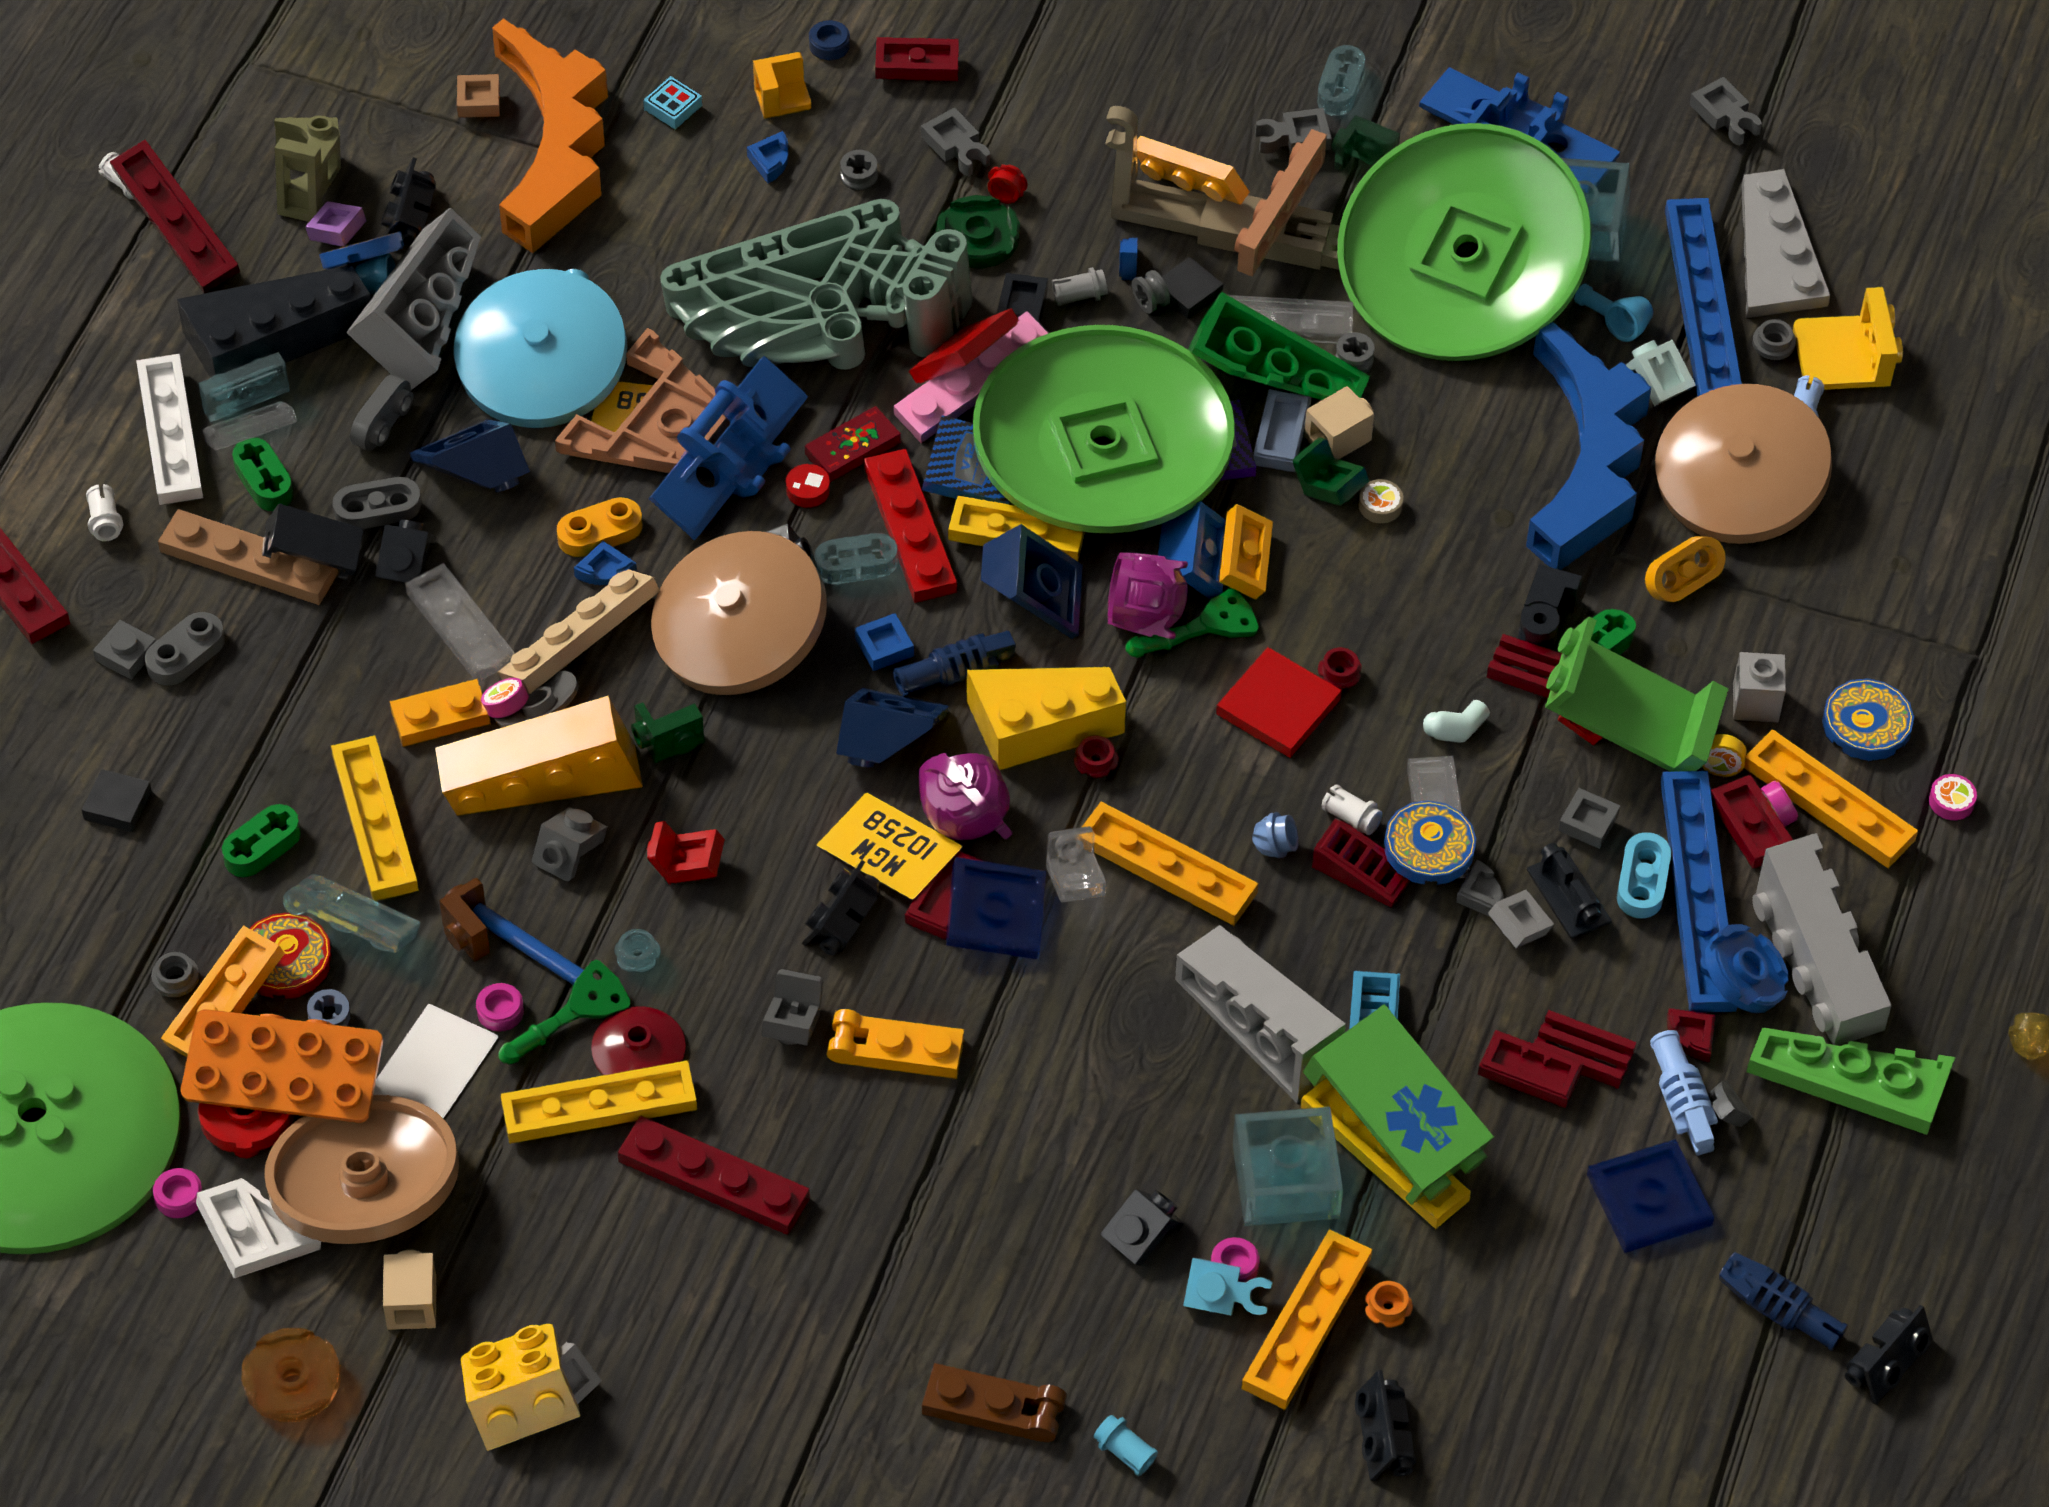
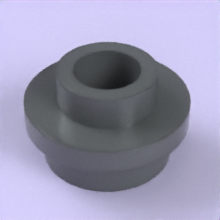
M1772 319L1765 321L1756 329L1752 344L1760 356L1770 360H1781L1793 353L1796 338L1792 328L1786 322Z
M167 953L161 956L153 967L151 974L153 986L160 994L167 997L184 996L190 993L198 984V967L191 958L183 953ZM174 975H181V976H182V977H180V978H178V979H169L170 977H172V976H174Z

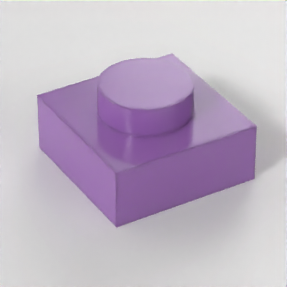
M327 201L305 228L309 240L345 246L366 222L362 207Z

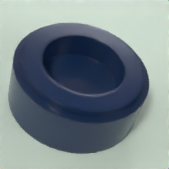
M833 20L821 21L815 24L809 32V48L811 53L822 60H836L846 55L850 48L848 28L844 24Z

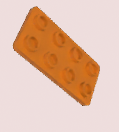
M203 1009L195 1017L181 1085V1094L188 1102L363 1123L370 1115L383 1038L377 1030L333 1025L327 1021L317 1019L298 1021L286 1019L275 1014H261L258 1016Z

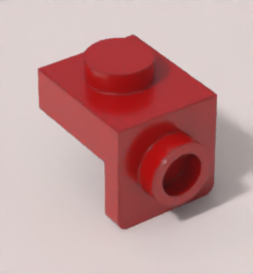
M666 821L656 822L652 838L647 846V858L668 884L714 878L717 876L725 839L717 829L677 835Z

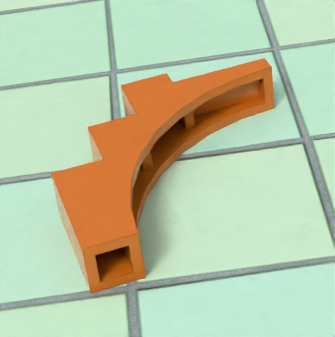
M503 18L492 27L495 56L511 68L532 92L543 115L544 126L543 137L533 164L520 184L499 204L501 229L503 234L531 253H534L601 196L600 170L591 157L605 146L603 118L595 108L608 98L606 69L596 59L588 58L576 49L563 58L558 51L553 48H547L532 38L525 29L517 28Z

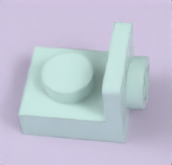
M1652 340L1632 351L1634 359L1626 364L1630 370L1636 371L1647 381L1651 387L1650 399L1654 406L1696 386L1673 340L1657 346L1655 340Z

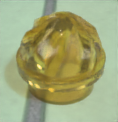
M2020 1013L2015 1015L2014 1025L2009 1027L2008 1032L2015 1052L2030 1060L2048 1054L2049 1016L2039 1013Z

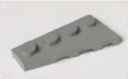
M1785 170L1744 175L1742 182V210L1745 233L1746 318L1828 307L1830 294Z

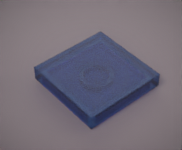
M956 857L952 868L946 945L1037 959L1041 945L1046 871Z
M1676 1139L1588 1166V1179L1624 1253L1713 1225L1714 1215Z

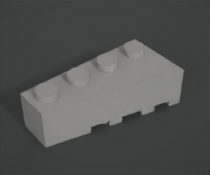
M451 208L420 232L347 331V334L390 374L409 381L411 390L438 370L441 358L438 356L442 345L448 340L451 330L448 326L452 314L458 309L462 297L459 295L462 283L469 276L481 236Z
M1817 833L1766 849L1756 894L1753 895L1752 901L1757 917L1761 921H1766L1772 932L1774 946L1782 958L1785 957L1792 969V977L1797 991L1801 995L1806 994L1812 1006V1014L1816 1026L1821 1032L1826 1031L1833 1045H1841L1885 1031L1891 1003L1868 951L1858 952V927L1851 911L1842 914L1839 908L1835 890L1839 887V883L1832 869L1826 871L1822 869L1817 853L1823 849Z
M1220 925L1177 954L1175 980L1297 1104L1301 1102L1302 1097L1314 1088L1313 1084L1303 1073L1305 1067L1314 1054L1345 1033L1346 1024L1248 948L1238 937L1233 936Z

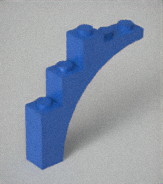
M1552 322L1540 329L1539 334L1536 335L1533 355L1555 377L1570 402L1578 425L1580 455L1570 478L1555 498L1530 519L1526 547L1547 566L1561 570L1626 525L1633 518L1637 493L1624 477L1640 467L1644 439L1641 438L1639 432L1631 425L1647 415L1651 387L1640 374L1634 373L1622 362L1608 370L1598 357L1592 356L1580 346L1568 331L1562 330Z

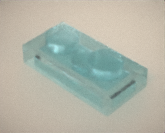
M279 352L264 358L255 359L249 364L223 374L214 375L210 379L198 383L203 411L210 422L290 391L286 364Z

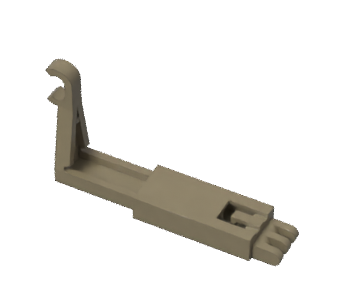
M1122 106L1110 107L1106 120L1111 125L1118 124L1123 126L1126 131L1119 132L1116 129L1110 131L1105 142L1108 147L1116 149L1111 218L1198 236L1197 244L1235 252L1234 246L1242 228L1249 229L1253 222L1255 208L1263 198L1247 195L1242 204L1239 205L1227 200L1218 202L1203 193L1137 180L1138 118L1128 108ZM1297 206L1265 258L1320 270L1321 266L1339 270L1337 245L1340 226L1333 224V213Z

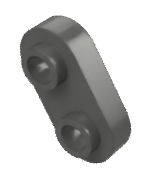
M393 374L384 378L359 411L352 424L350 441L353 445L367 451H372L377 446H382L386 442L393 424L400 415H406L412 406L414 395L411 392L409 381Z
M393 477L349 485L340 489L333 498L335 520L363 529L399 523L400 519L411 520L419 513L422 506L418 485L413 480L405 477Z
M207 612L193 613L163 635L146 652L145 662L149 677L161 685H175L188 678L222 649L225 643V636L220 619ZM166 655H173L171 658L163 659Z

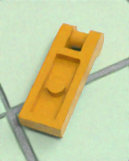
M840 1009L835 1012L832 1028L836 1033L835 1037L830 1039L827 1049V1057L830 1060L841 1064L957 1079L964 1042V1029L866 1017L850 1009ZM853 1038H866V1045L856 1044Z

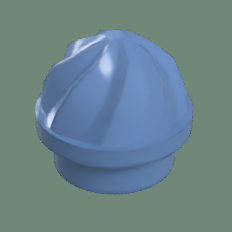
M1278 812L1270 813L1260 822L1256 823L1252 835L1255 847L1261 854L1275 858H1283L1287 855V852L1296 851L1298 847V831L1291 815L1281 816Z

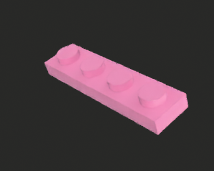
M1028 312L1018 317L1020 320L1017 322L1018 325L968 365L929 380L894 405V415L920 443H923L937 433L941 415L956 419L976 404L980 390L988 376L1009 354L1033 339L1048 334Z

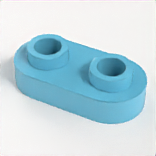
M1646 832L1636 834L1628 840L1625 847L1617 892V903L1621 910L1631 917L1648 918L1655 915L1662 907L1671 858V848L1667 841L1657 834ZM1647 859L1650 860L1652 864L1642 863L1640 860ZM1639 896L1646 900H1637L1634 897Z

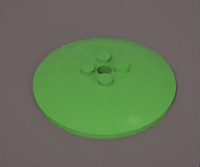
M1481 123L1449 125L1421 133L1396 146L1380 158L1360 180L1350 196L1340 223L1337 245L1339 271L1345 290L1359 316L1373 331L1392 345L1409 353L1436 360H1475L1494 356L1522 345L1538 335L1540 329L1552 323L1563 312L1577 292L1585 275L1591 252L1592 225L1588 205L1577 178L1569 166L1548 146L1534 137L1504 126ZM1464 242L1478 244L1477 252L1467 258L1456 255L1457 248Z
M1087 325L1058 330L1033 339L1002 360L986 379L976 400L973 414V439L978 460L991 483L1005 498L1024 512L1044 522L1075 531L1122 533L1146 529L1172 520L1193 508L1214 489L1222 478L1232 455L1234 415L1229 397L1220 380L1200 358L1183 346L1163 336L1132 327ZM1105 436L1114 442L1109 445H1098L1092 440Z
M33 1003L0 1010V1253H48L67 1249L95 1239L120 1225L143 1206L152 1196L157 1178L170 1168L179 1142L181 1128V1110L175 1082L165 1060L155 1046L143 1034L115 1016L93 1008L67 1003ZM31 1108H42L46 1111L44 1117L36 1122H26L21 1119L23 1113Z

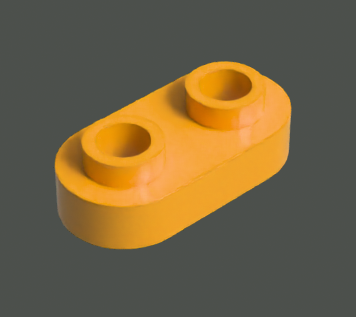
M619 497L571 512L562 517L558 522V545L564 553L570 556L584 557L602 541L612 547L635 539L642 530L641 509L633 500Z
M1695 536L1657 558L1649 565L1645 575V584L1649 594L1659 601L1676 602L1720 575L1725 565L1726 558L1723 546L1715 538ZM1697 552L1700 555L1698 564L1695 563V554ZM1665 573L1667 580L1665 585L1663 586L1662 577Z

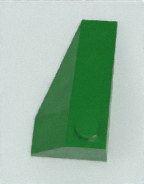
M1223 292L1219 294L1201 321L1188 348L1192 354L1230 375L1319 400H1324L1346 386L1361 398L1370 378L1368 374Z

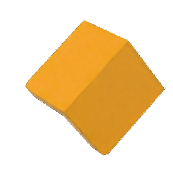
M800 52L753 61L754 90L764 119L811 109V99L804 81L803 57Z

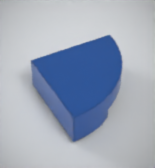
M783 131L747 147L748 159L767 184L777 179L788 164V140Z
M1137 238L1122 239L1120 241L1119 277H1121V280H1133L1136 278Z
M602 541L574 567V576L589 584L609 585V581L614 575L628 569L637 572L636 562Z

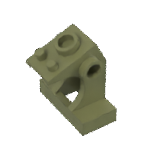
M326 116L275 118L277 214L310 222L323 207V196L341 169L337 117L328 118ZM290 169L306 172L302 177L290 179Z

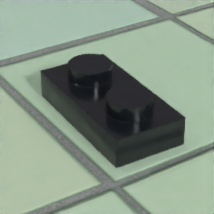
M1006 273L996 314L1012 308L1017 317L1028 312L1040 324L1048 292V278Z

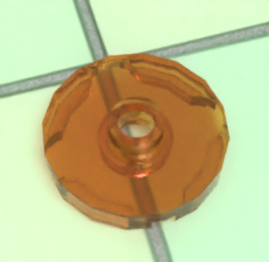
M282 1328L264 1335L256 1342V1347L250 1352L249 1356L247 1353L242 1363L241 1381L249 1404L262 1416L279 1422H299L318 1415L333 1401L340 1387L341 1368L333 1345L325 1338L323 1340L315 1336L313 1331L304 1328ZM290 1375H298L300 1377L295 1382L288 1383L284 1381Z

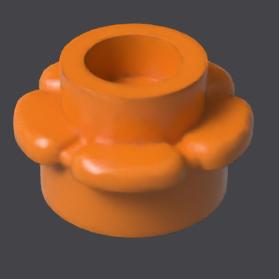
M1394 1281L1378 1283L1367 1293L1365 1302L1368 1304L1365 1308L1366 1315L1375 1324L1381 1323L1388 1328L1397 1327L1403 1324L1405 1317L1410 1316L1412 1313L1413 1304L1407 1290L1401 1284ZM1384 1304H1391L1393 1307L1386 1309Z

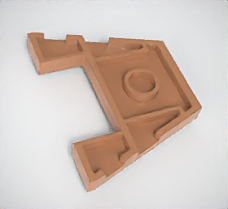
M647 328L626 353L627 365L658 379L616 432H612L576 414L555 440L556 452L670 473L686 450L678 442L677 435L683 428H689L716 395L715 389L700 374L695 376L683 365V358L673 349L670 351L660 343L659 336L653 330ZM722 414L704 438L714 445L728 428L730 421Z

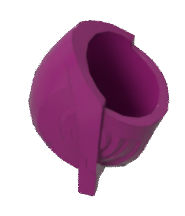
M1119 553L1109 589L1108 624L1150 637L1154 634L1175 639L1176 633L1169 628L1181 618L1185 609L1188 588L1180 569L1187 568V561L1168 560L1165 556Z
M943 753L927 760L920 767L919 789L923 811L933 828L939 833L955 840L980 838L994 830L1004 840L1012 835V831L1003 822V818L1009 810L1010 796L998 764L994 759L977 753H966L948 757Z

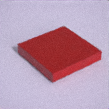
M1010 308L966 326L911 368L909 373L916 384H921L964 367L1018 325L1017 322L1020 320L1013 309Z
M1267 647L1217 704L1216 714L1291 758L1340 701L1342 690Z

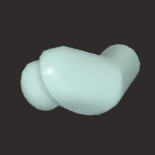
M1473 700L1462 713L1447 711L1429 713L1424 719L1423 728L1427 735L1435 739L1457 743L1465 742L1490 716V711L1483 702Z

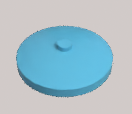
M537 269L516 273L488 287L465 311L454 340V359L457 372L466 393L472 401L488 415L502 422L528 428H544L570 422L576 414L583 416L596 408L617 385L627 357V337L622 317L613 300L592 281L571 272L554 269Z

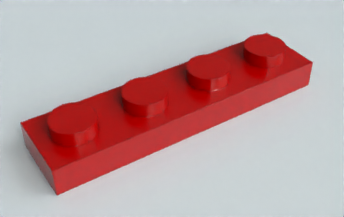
M902 449L864 458V470L914 603L957 593L956 578L907 450Z

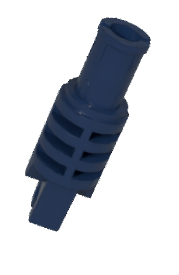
M1010 631L986 637L984 633L968 637L967 640L962 639L955 644H948L943 648L933 649L927 659L901 668H895L893 672L894 680L902 696L935 684H939L941 687H949L954 683L964 682L967 679V670L998 669L999 663L1014 657L1016 643Z
M1736 1252L1731 1255L1719 1274V1280L1747 1305L1786 1330L1800 1329L1828 1347L1827 1349L1830 1351L1835 1349L1838 1345L1837 1340L1842 1339L1848 1328L1846 1323L1840 1322L1812 1304L1813 1298L1810 1297V1293L1771 1268Z

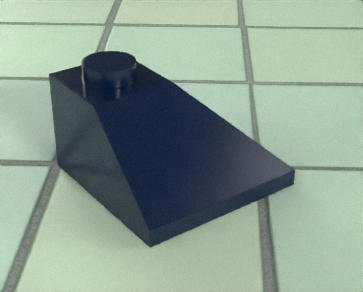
M485 420L409 453L412 461L479 487L494 488L495 492H501L520 483L518 477L530 472L512 425L507 422Z
M1022 524L983 545L981 581L1069 638L1074 639L1079 635L1083 568L1081 563Z
M862 688L845 701L836 754L848 756L847 762L852 765L874 767L875 762H883L932 729L948 715L949 706Z

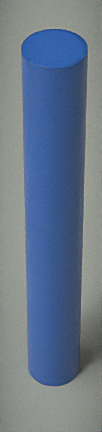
M479 903L472 910L489 931L572 985H574L577 977L584 971L484 904Z

